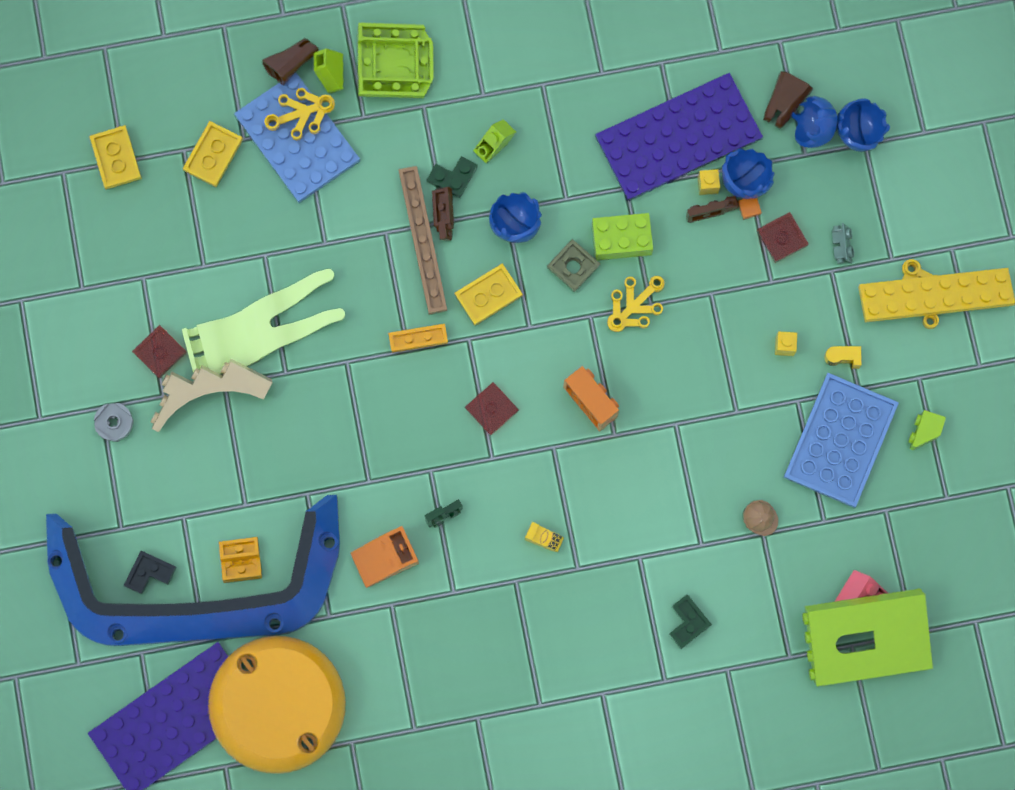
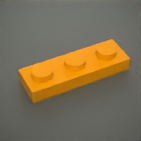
M445 324L388 333L392 353L448 344Z

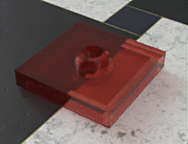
M790 212L757 229V233L775 263L809 245Z
M160 325L132 351L159 379L187 353Z
M494 382L465 406V409L490 436L519 411Z

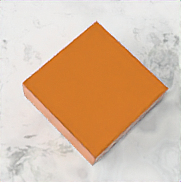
M757 198L738 200L743 220L762 214Z

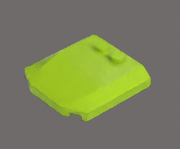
M358 23V96L424 98L434 79L433 42L427 35L424 25Z

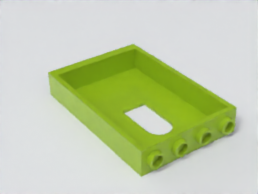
M921 588L805 606V613H802L804 625H807V632H804L806 644L809 643L810 649L807 650L808 662H811L812 666L809 669L810 680H813L817 687L933 669L926 597ZM868 631L874 632L875 649L841 653L836 648L837 639L843 635Z

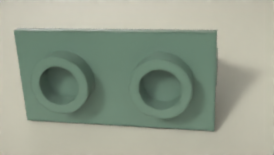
M842 223V228L839 225L833 226V244L840 243V246L834 247L835 261H837V264L845 263L844 260L852 264L854 249L850 245V239H852L851 228Z

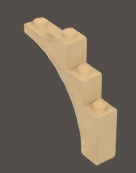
M230 359L229 363H224L221 369L223 375L201 365L200 369L196 368L191 376L193 382L174 372H171L170 376L166 374L161 385L164 386L163 392L167 393L168 396H163L159 404L162 406L159 413L155 412L150 421L153 423L152 429L159 432L167 419L177 409L205 394L235 391L251 394L264 400L272 385V379L233 359Z

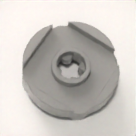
M120 403L105 404L97 410L94 416L96 432L107 441L118 442L126 438L131 432L134 423L130 411ZM118 418L117 426L113 425L110 427L109 419Z

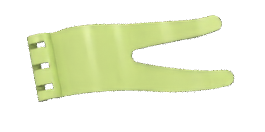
M325 269L313 273L283 290L261 298L232 316L202 323L193 329H182L193 372L196 368L200 369L201 365L218 374H223L221 369L225 362L229 363L230 359L245 366L252 365L283 346L298 341L331 323L343 320L345 318V311L338 308L321 312L294 323L278 327L271 326L272 318L300 302L321 285L334 279V272L331 269ZM200 336L198 340H189V338ZM204 352V355L201 357H194L193 355Z

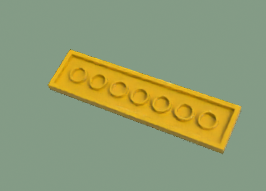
M1008 268L859 284L858 286L865 322L1015 305Z

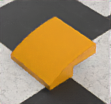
M258 537L219 542L223 583L262 578Z

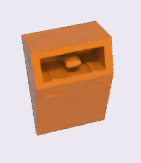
M403 526L379 536L350 553L366 588L419 564Z

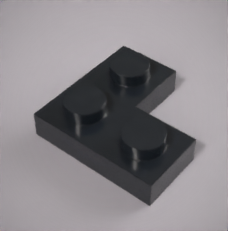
M140 551L123 586L143 594L150 577L168 585L177 567Z

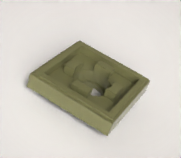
M572 239L547 265V268L570 289L576 292L600 266V263ZM570 261H577L580 264V270L575 274H572L566 268Z

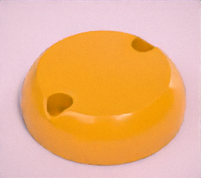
M288 636L262 637L236 649L226 658L215 674L208 700L210 723L223 749L237 762L250 769L274 774L300 770L321 758L338 737L343 725L346 708L343 683L333 663L313 645ZM247 660H250L253 663V667L249 664ZM242 662L249 671L242 669ZM307 738H310L312 740L313 746ZM302 740L309 749L302 747Z

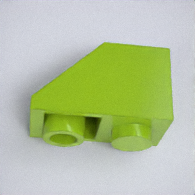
M323 49L314 53V72L330 94L343 89V53Z
M504 119L491 125L473 151L485 163H488L509 143L516 131Z
M926 410L921 415L917 414L914 425L917 427L915 433H911L908 443H911L910 449L915 450L936 440L941 435L946 417Z

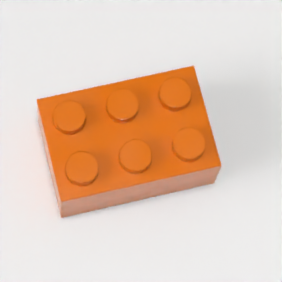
M581 366L564 380L563 388L600 432L618 417L619 405L613 398L610 399L605 394L607 390L601 383L597 384L593 379L595 376L591 370Z

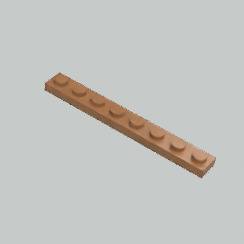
M417 166L398 169L428 313L430 315L447 311L418 169Z

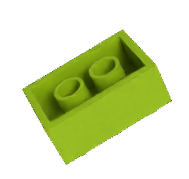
M649 213L592 218L596 260L652 255L653 243Z

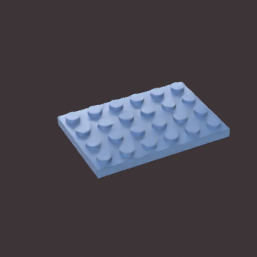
M295 72L284 86L278 83L235 112L234 115L294 198L300 203L360 162V158L326 113L320 123V132L317 134H312L309 131V124L314 121L317 112L311 113L303 128V136L298 141L292 138L291 131L296 127L300 118L281 124L275 131H270L266 128L264 122L266 116L275 114L279 117L296 111V109L289 106H280L278 98L282 94H286L290 99L307 106L315 104L306 99L303 101L297 99V89L304 88L307 92H311ZM300 92L298 95L303 97L305 93ZM282 98L281 102L286 103L287 99ZM271 121L269 125L275 126L276 122ZM316 125L311 127L312 130H317L318 128ZM295 132L293 135L298 137L300 132Z
M827 373L783 478L855 508L899 402Z

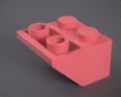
M854 570L835 601L887 594L888 592L871 576Z

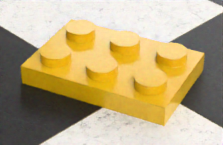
M209 121L186 161L183 171L217 187L242 143L243 137Z
M126 125L89 136L105 190L142 179Z
M503 263L454 293L474 325L479 324L523 296Z

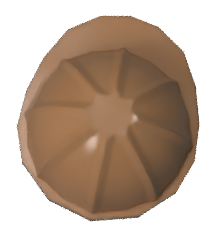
M763 500L753 501L743 511L744 523L753 533L767 536L776 530L778 516L768 502Z

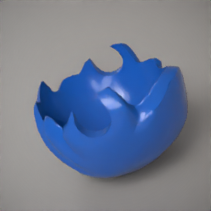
M810 96L806 99V102L799 104L804 106L802 113L795 114L793 112L792 118L798 123L795 130L797 143L803 147L816 148L826 144L833 138L837 129L838 116L833 105L828 100L818 96Z
M862 98L846 104L838 114V135L843 143L854 151L864 152L876 148L878 142H882L884 135L890 130L889 124L886 123L885 110L880 109L876 103H871L869 99Z
M740 148L726 156V161L722 165V179L725 188L734 196L743 199H754L764 195L774 184L773 177L775 172L772 171L773 162L764 153H758L754 149L744 150Z
M525 192L519 194L511 193L509 196L503 194L492 205L489 223L494 234L504 241L523 243L531 240L539 231L542 213L539 211L537 199H531Z

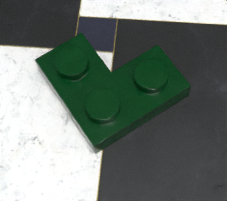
M462 156L452 172L435 164L427 178V182L440 189L450 187L452 188V195L461 198L478 164Z
M459 499L444 508L440 506L424 515L425 521L429 528L432 526L436 528L442 525L447 517L454 518L458 516L463 506Z
M688 594L672 606L683 620L682 624L669 633L680 649L684 648L712 625Z

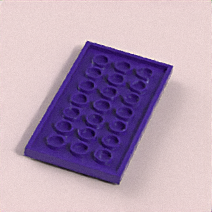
M730 72L595 134L628 201L763 138Z
M219 642L88 732V735L125 790H145L217 739L209 719L208 700L215 674L228 657Z

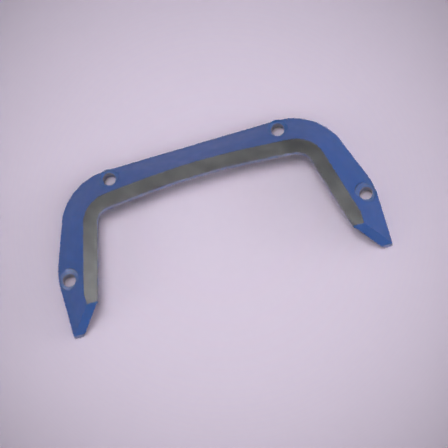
M326 495L305 512L291 582L286 589L274 593L206 602L109 604L99 602L94 596L73 527L58 514H46L47 562L50 576L66 615L75 629L83 636L107 646L277 636L297 631L310 623L323 607L340 550L337 495ZM333 539L335 545L332 548L325 547L326 540ZM57 557H61V565L54 566V560ZM273 620H279L281 623L280 627L276 630L270 627ZM120 630L123 631V638L115 640V633Z

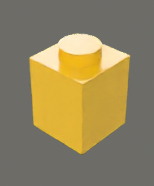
M718 169L699 171V195L719 193Z
M778 331L775 341V355L794 356L797 350V333Z

